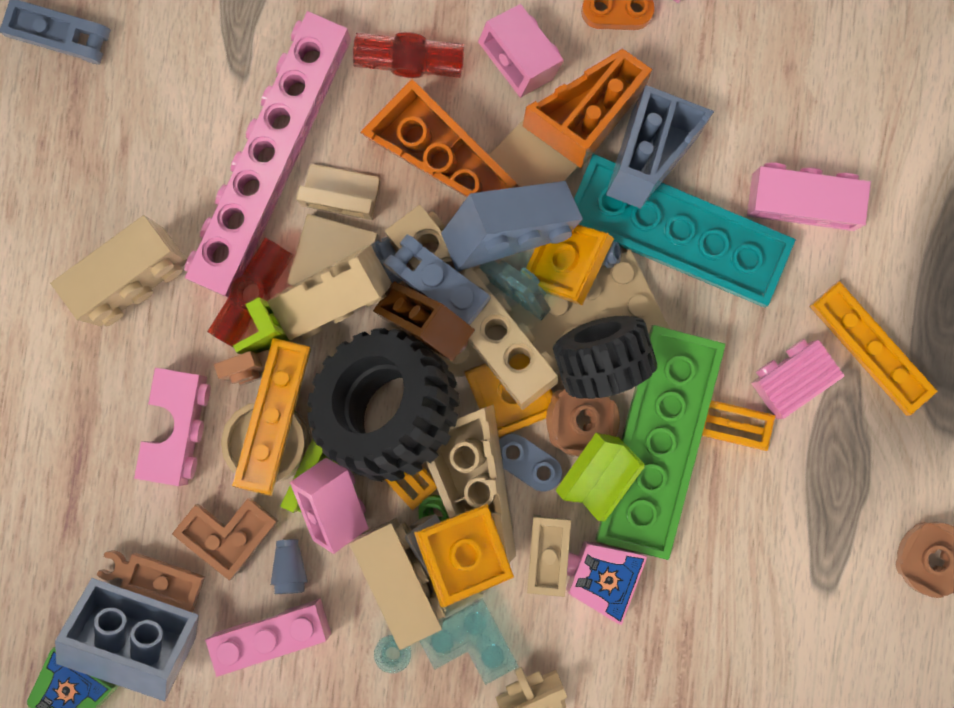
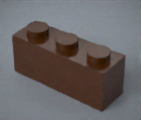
M395 281L386 291V297L379 301L373 310L374 313L394 328L404 331L409 336H414L429 349L452 362L458 354L465 350L470 336L475 331L473 327L442 303Z

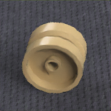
M249 403L234 412L223 430L221 438L223 458L234 474L236 473L255 403ZM294 411L276 482L284 481L296 474L311 443L310 429L302 415Z

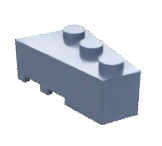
M645 85L631 112L606 195L641 208L696 141L714 111Z
M566 181L470 193L441 232L454 267L459 272L542 245L563 242L572 236V231L583 219Z

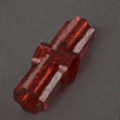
M410 32L397 33L395 37L356 33L353 45V66L389 70L392 74L405 78H420L423 74L461 78L465 44L429 41L422 35Z
M265 238L242 276L233 282L231 294L207 332L231 347L242 341L253 323V319L245 305L247 303L243 299L244 289L251 284H256L259 288L258 297L266 301L270 300V293L294 255L275 242Z

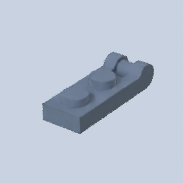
M9 0L0 27V33L5 37L77 57L96 65L101 63L103 53L100 50L103 41H108L111 32L108 27L99 23L20 0ZM81 33L89 35L86 46L78 44Z
M406 234L400 242L402 247L394 256L389 255L383 263L384 266L417 292L442 303L470 325L489 302L490 295L423 247L415 238ZM413 256L421 261L414 271L406 267Z

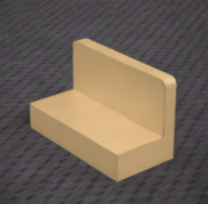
M310 164L305 186L299 185L296 200L302 207L372 220L380 179L377 176Z
M534 514L527 594L565 597L571 519L541 517V515Z

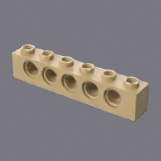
M419 204L385 230L387 237H389L392 246L397 252L402 247L400 242L406 234L415 238L422 246L430 242L438 244V249L433 254L455 269L441 235L445 226L434 211L427 214ZM413 256L407 265L414 271L421 261ZM478 266L473 269L468 268L459 271L461 275L490 295L489 302L470 324L475 331L470 336L469 343L520 408L524 410L558 383V375L555 373L559 370L558 365L546 351L542 354L538 352L532 344L536 340L534 335L523 322L517 326L509 316L513 312L510 305L500 294L496 297L493 296L486 287L490 282ZM496 325L502 326L507 330L506 335L500 340H491L486 336L488 330ZM516 354H524L529 357L530 363L526 368L516 370L509 365L510 359Z

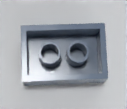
M91 578L55 640L56 664L165 702L196 639L199 615Z

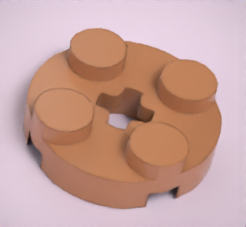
M565 388L557 390L552 395L546 415L549 440L554 447L560 448L564 453L579 457L596 432L617 436L620 415L615 401L610 400L609 396L581 399L568 395ZM581 410H584L585 416L590 417V423L584 424L583 430L576 423V417L580 414Z
M939 522L918 523L902 538L897 551L896 570L902 575L907 585L916 592L933 598H943V596L954 593V526ZM939 549L941 551L940 558L944 560V564L942 567L935 565L932 569L929 566V555Z

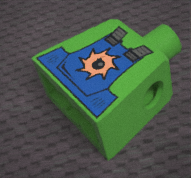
M53 647L30 693L27 705L30 708H99L119 686L56 664V650Z

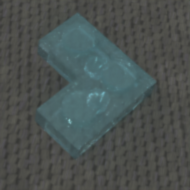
M503 260L499 264L491 261L480 265L479 268L492 285L530 311L541 321L551 310L545 300L547 293L538 286L540 280L526 268L522 267L518 271Z
M483 598L445 618L442 630L419 641L434 670L468 652L485 685L518 667L516 659Z

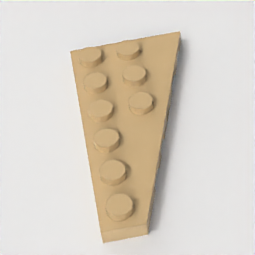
M631 250L622 253L620 263L614 264V267L606 268L605 265H601L583 305L541 292L512 306L513 312L509 314L517 326L523 322L536 339L532 344L538 352L542 354L546 351L555 362L556 359L552 348L556 341L572 329L597 319L611 316H636L645 321L648 333L650 332L651 325L670 329ZM496 325L488 330L486 336L491 340H500L506 335L507 330L502 326ZM469 342L465 350L458 354L453 362L438 354L446 362L448 370L454 374V377L465 376L464 371L485 363Z

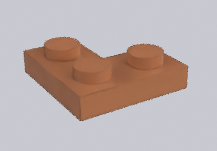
M269 350L260 353L249 351L213 364L218 379L231 381L232 384L239 383L240 386L261 379L259 373L264 371Z
M248 498L226 526L201 505L196 504L172 535L230 581L279 520L251 498Z

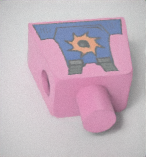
M584 541L579 555L571 552L568 554L567 575L570 576L566 590L574 598L622 625L647 557L639 552Z

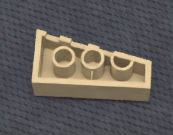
M494 405L458 418L456 426L450 427L448 434L451 438L447 445L442 444L436 451L439 456L431 464L429 462L427 464L449 518L488 504L510 563L516 557V549Z

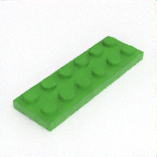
M651 325L649 337L658 364L657 370L652 373L653 375L635 387L621 439L644 463V469L606 521H600L595 540L600 543L669 560L726 344Z

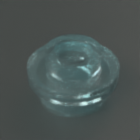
M388 635L377 643L374 650V660L382 671L398 673L408 666L411 659V648L408 646L399 650L400 656L397 659L392 660L386 655L388 648L395 647L399 650L393 635Z

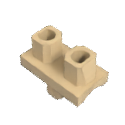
M522 667L515 670L518 681L505 686L507 692L495 697L499 708H566L565 699L568 698L556 669L544 675H541L540 671L526 677Z

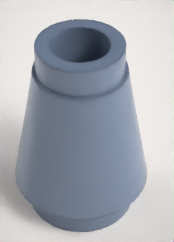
M298 539L276 541L270 584L274 585V594L305 592L304 583H307L308 580Z

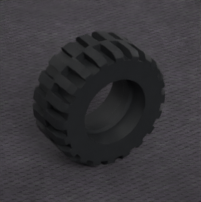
M377 328L371 330V335L364 331L352 336V342H342L336 347L337 352L332 357L328 355L323 361L324 368L320 374L316 373L312 382L315 386L314 392L309 393L308 406L312 408V412H308L309 427L314 429L312 437L316 445L322 448V453L329 459L362 477L365 476L374 481L382 482L385 479L397 481L405 477V472L412 476L422 471V464L426 461L431 464L439 456L436 451L442 444L447 445L451 438L448 434L450 427H455L458 419V414L454 412V407H459V393L454 390L457 385L454 374L448 370L446 362L431 349L404 331L398 329L388 331L386 328ZM403 378V397L395 415L381 428L366 433L364 416L367 405L374 393L387 382Z

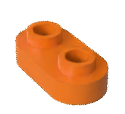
M584 0L581 14L585 23L595 29L640 30L650 23L655 7L653 0ZM602 2L606 5L607 9L599 11L595 8L594 4ZM634 3L640 4L643 10L641 12H634L630 5Z

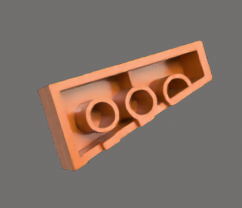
M413 79L360 132L370 141L466 198L470 193L519 187Z

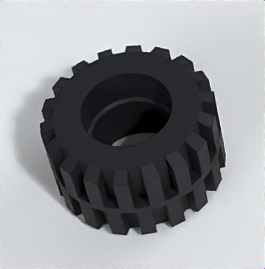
M611 316L585 323L563 335L552 348L566 392L571 397L581 399L603 398L630 390L653 375L652 373L657 370L658 365L646 323L642 318L636 316Z

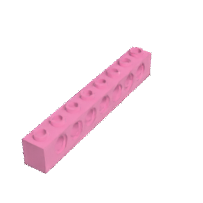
M309 11L306 12L303 21L298 20L291 34V41L293 43L288 54L283 53L279 58L276 66V73L278 74L273 86L269 85L263 93L261 99V106L263 108L258 119H252L246 131V139L248 141L243 151H238L234 156L230 168L233 172L227 185L223 184L219 189L215 199V204L218 206L213 217H208L205 220L200 231L202 241L197 251H192L185 263L186 279L232 300L351 42L346 27ZM309 51L320 53L319 58L312 63L304 62V55ZM302 83L305 85V89L300 95H288V90L293 84ZM282 115L290 117L289 124L285 128H273L274 120ZM263 149H275L274 157L270 161H258V155ZM251 180L259 181V189L254 195L245 196L243 194V188L247 182ZM235 213H243V224L237 229H229V218ZM220 246H227L229 250L227 259L221 263H215L213 260L214 251Z

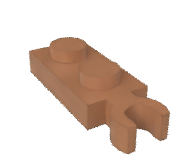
M111 550L104 553L103 557L114 561L115 569L113 572L105 569L99 570L97 573L99 578L103 580L123 579L120 588L190 612L194 611L205 576L138 553H133L129 562L118 551Z

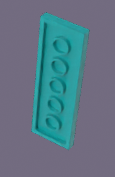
M596 154L592 155L574 197V201L583 219L578 225L608 233L614 238L613 242H618L622 248L631 250L636 254L766 308L769 306L796 239L664 183L658 186L641 208L609 197L606 193L616 163Z

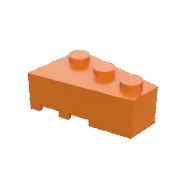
M622 48L584 71V74L568 85L564 83L559 86L553 94L537 103L535 101L526 106L523 127L575 165L582 168L640 97L645 85L648 83L652 69Z

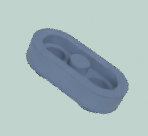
M508 434L499 439L502 463L505 470L537 491H550L559 484L562 477V469L554 457L517 434ZM511 445L517 446L520 450L519 457L514 460L506 456V449ZM541 466H547L550 469V476L546 480H540L537 477V470Z

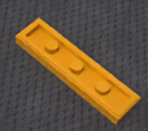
M840 281L831 286L809 306L906 416H911L938 392Z
M275 338L272 339L233 480V487L272 496L311 352L310 346Z

